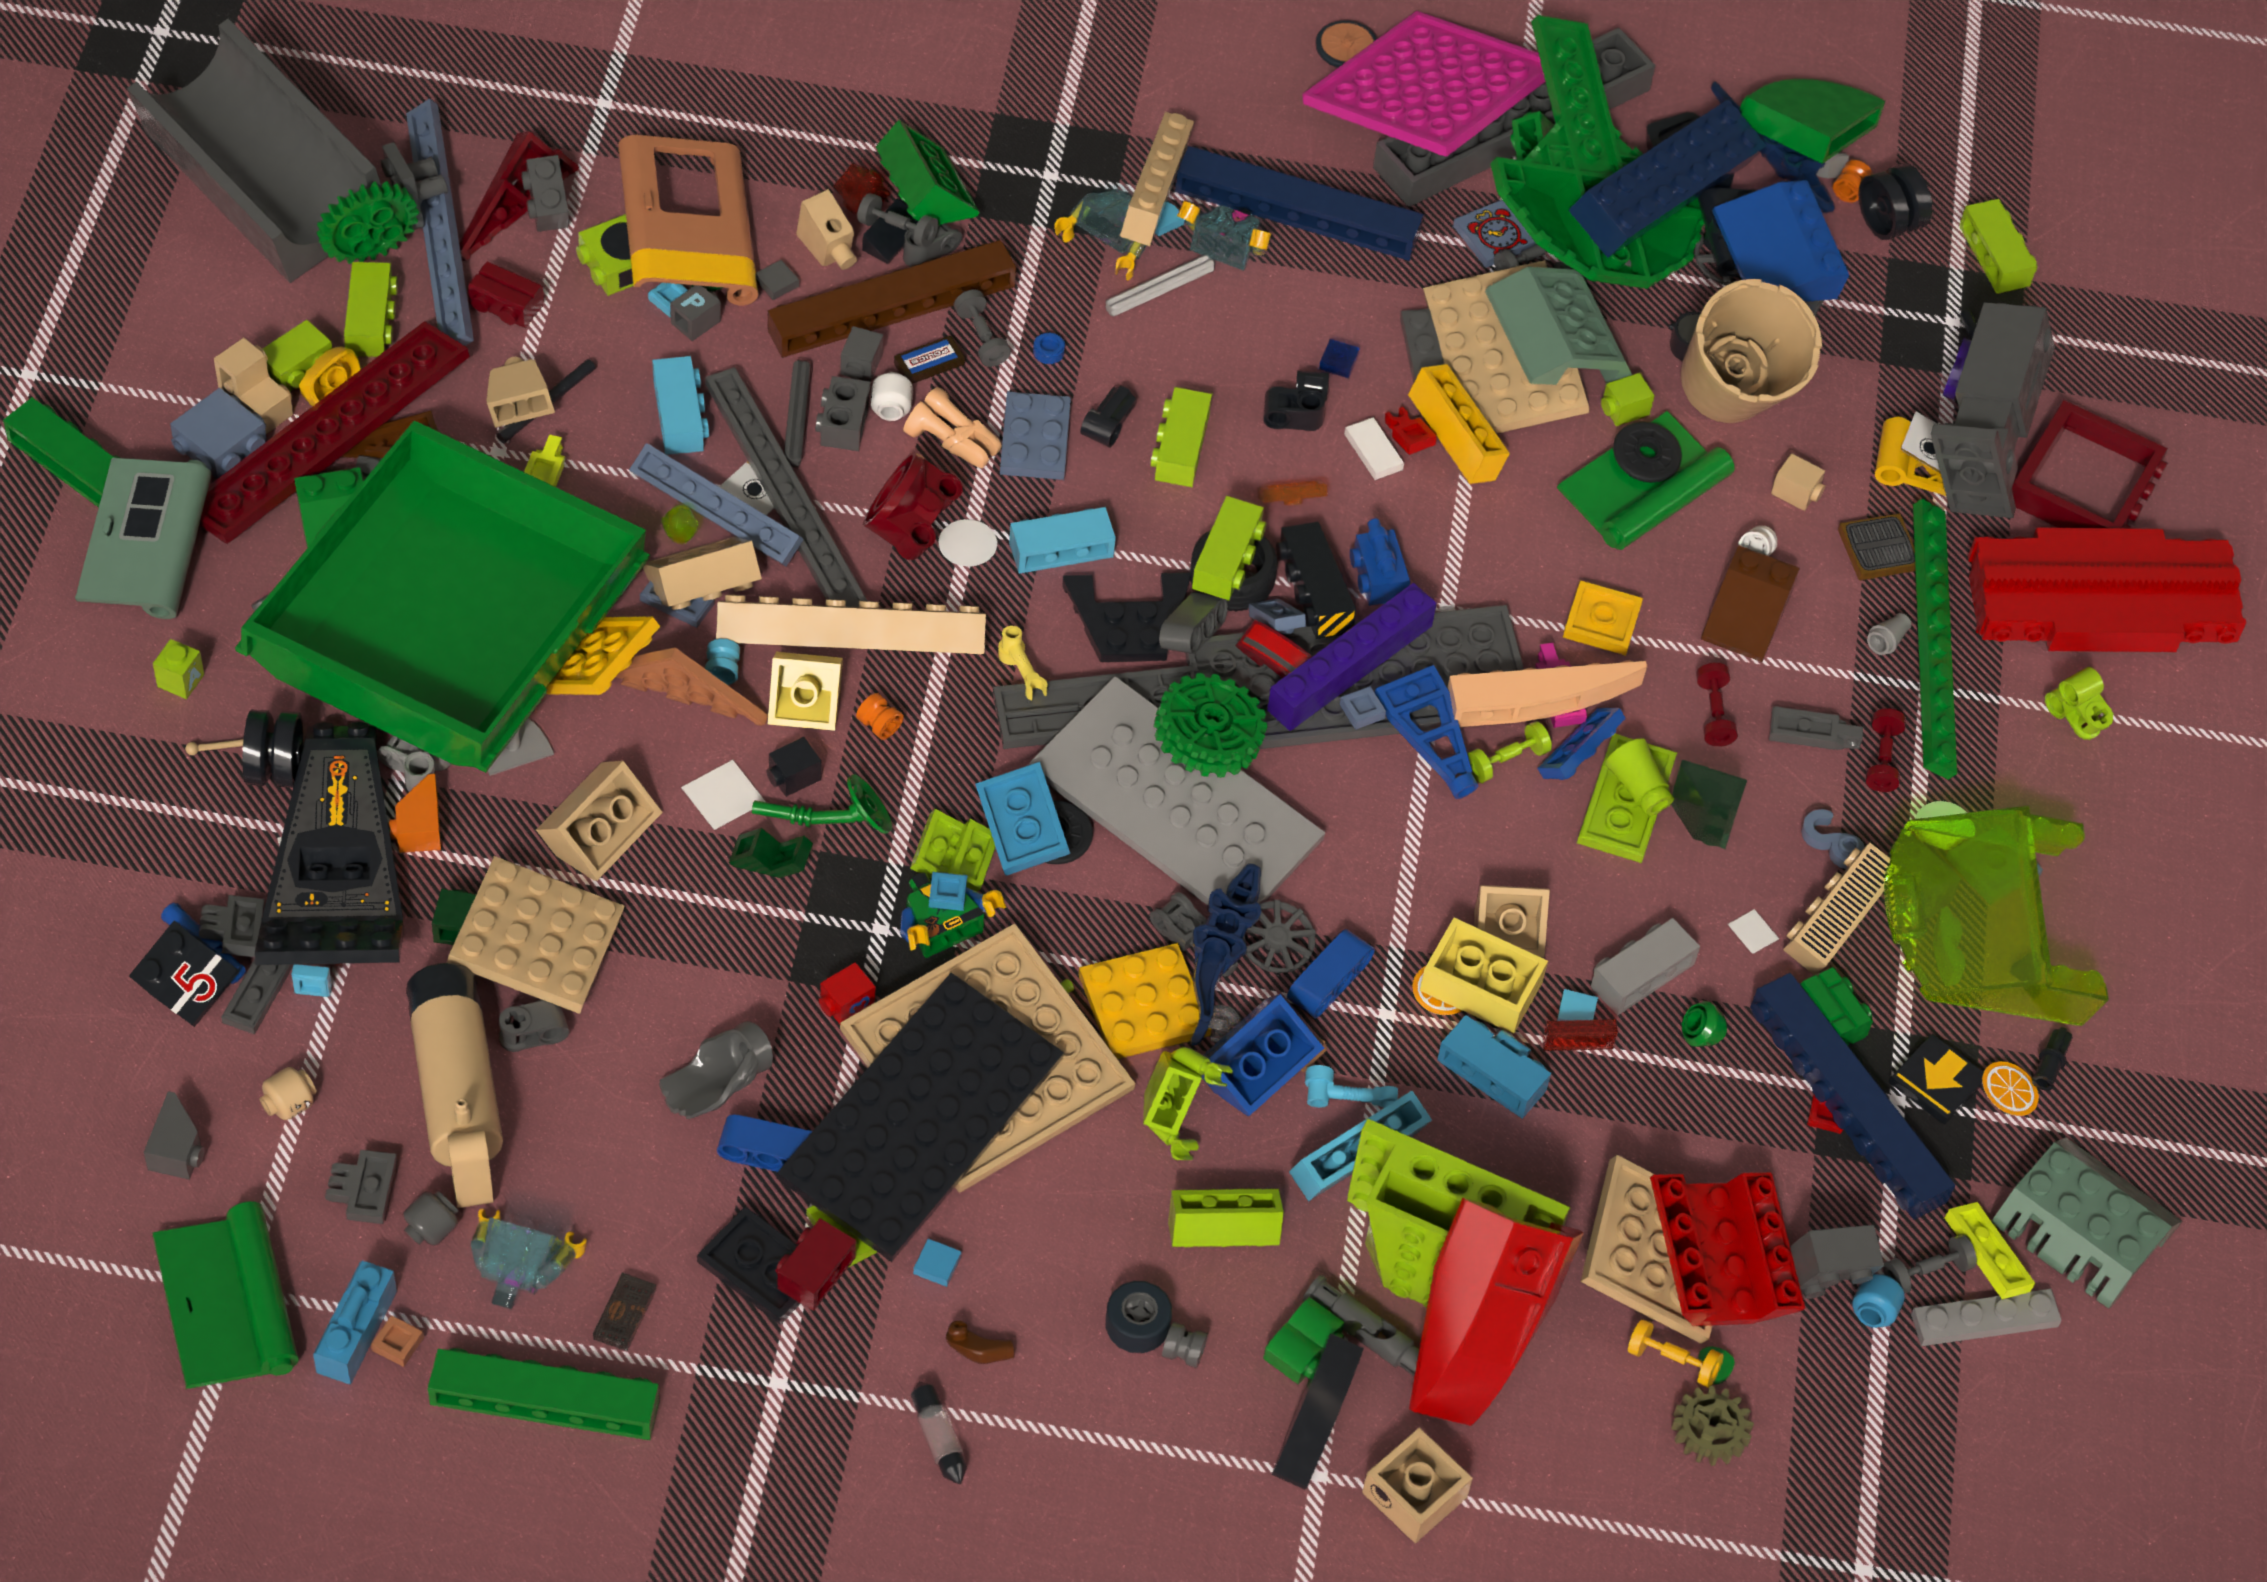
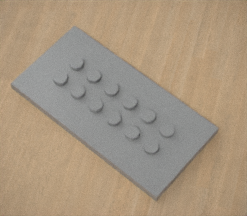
M1116 676L1029 763L1031 765L1040 762L1047 784L1207 905L1212 891L1221 888L1226 895L1230 882L1248 863L1255 864L1261 868L1260 894L1257 903L1266 902L1323 841L1325 836L1323 830L1242 770L1236 775L1226 772L1225 777L1218 778L1215 773H1210L1208 777L1201 776L1199 770L1195 769L1193 772L1185 770V764H1175L1172 762L1173 755L1171 753H1163L1160 749L1163 742L1156 741L1155 738L1157 728H1154L1153 724L1158 708Z

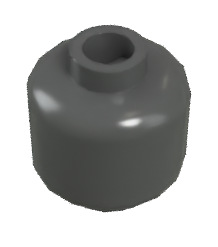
M439 1191L435 1194L424 1192L404 1211V1219L409 1224L404 1231L418 1245L424 1240L430 1245H438L457 1226L458 1220L455 1214L459 1211Z

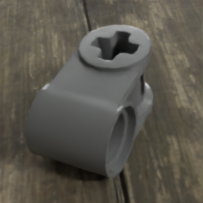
M946 223L938 225L934 241L929 247L924 248L914 243L915 230L909 229L906 231L904 238L903 261L906 265L912 267L949 254L961 243L962 233L957 229H952Z
M542 999L537 1002L506 1008L499 1017V1026L501 1028L499 1043L504 1049L511 1052L556 1044L565 1040L570 1033L562 1007ZM511 1016H514V1022H511ZM516 1036H519L518 1043L516 1042Z

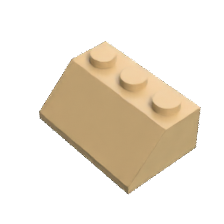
M735 536L651 560L643 566V570L649 582L652 581L654 592L659 596L662 605L671 606L672 610L688 607L691 605L690 600L702 597L703 601L719 598L722 596L721 591L733 588L735 592L752 588V582L762 579L752 541Z
M624 761L601 762L536 831L558 858L593 881H598L662 814V811Z

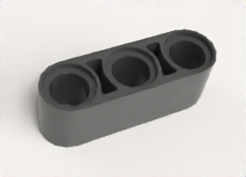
M1191 593L1164 621L1159 637L1161 648L1190 654L1197 653L1225 622L1228 612V601L1210 594Z

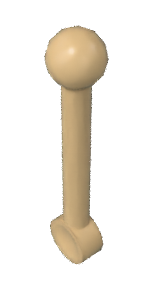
M243 739L199 745L195 742H190L186 745L185 750L189 755H196L198 751L243 746Z

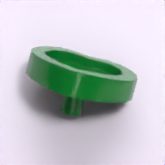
M1708 1346L1699 1352L1698 1359L1704 1361L1712 1349L1723 1354L1720 1370L1713 1382V1385L1721 1384L1731 1375L1735 1364L1734 1358L1721 1348Z

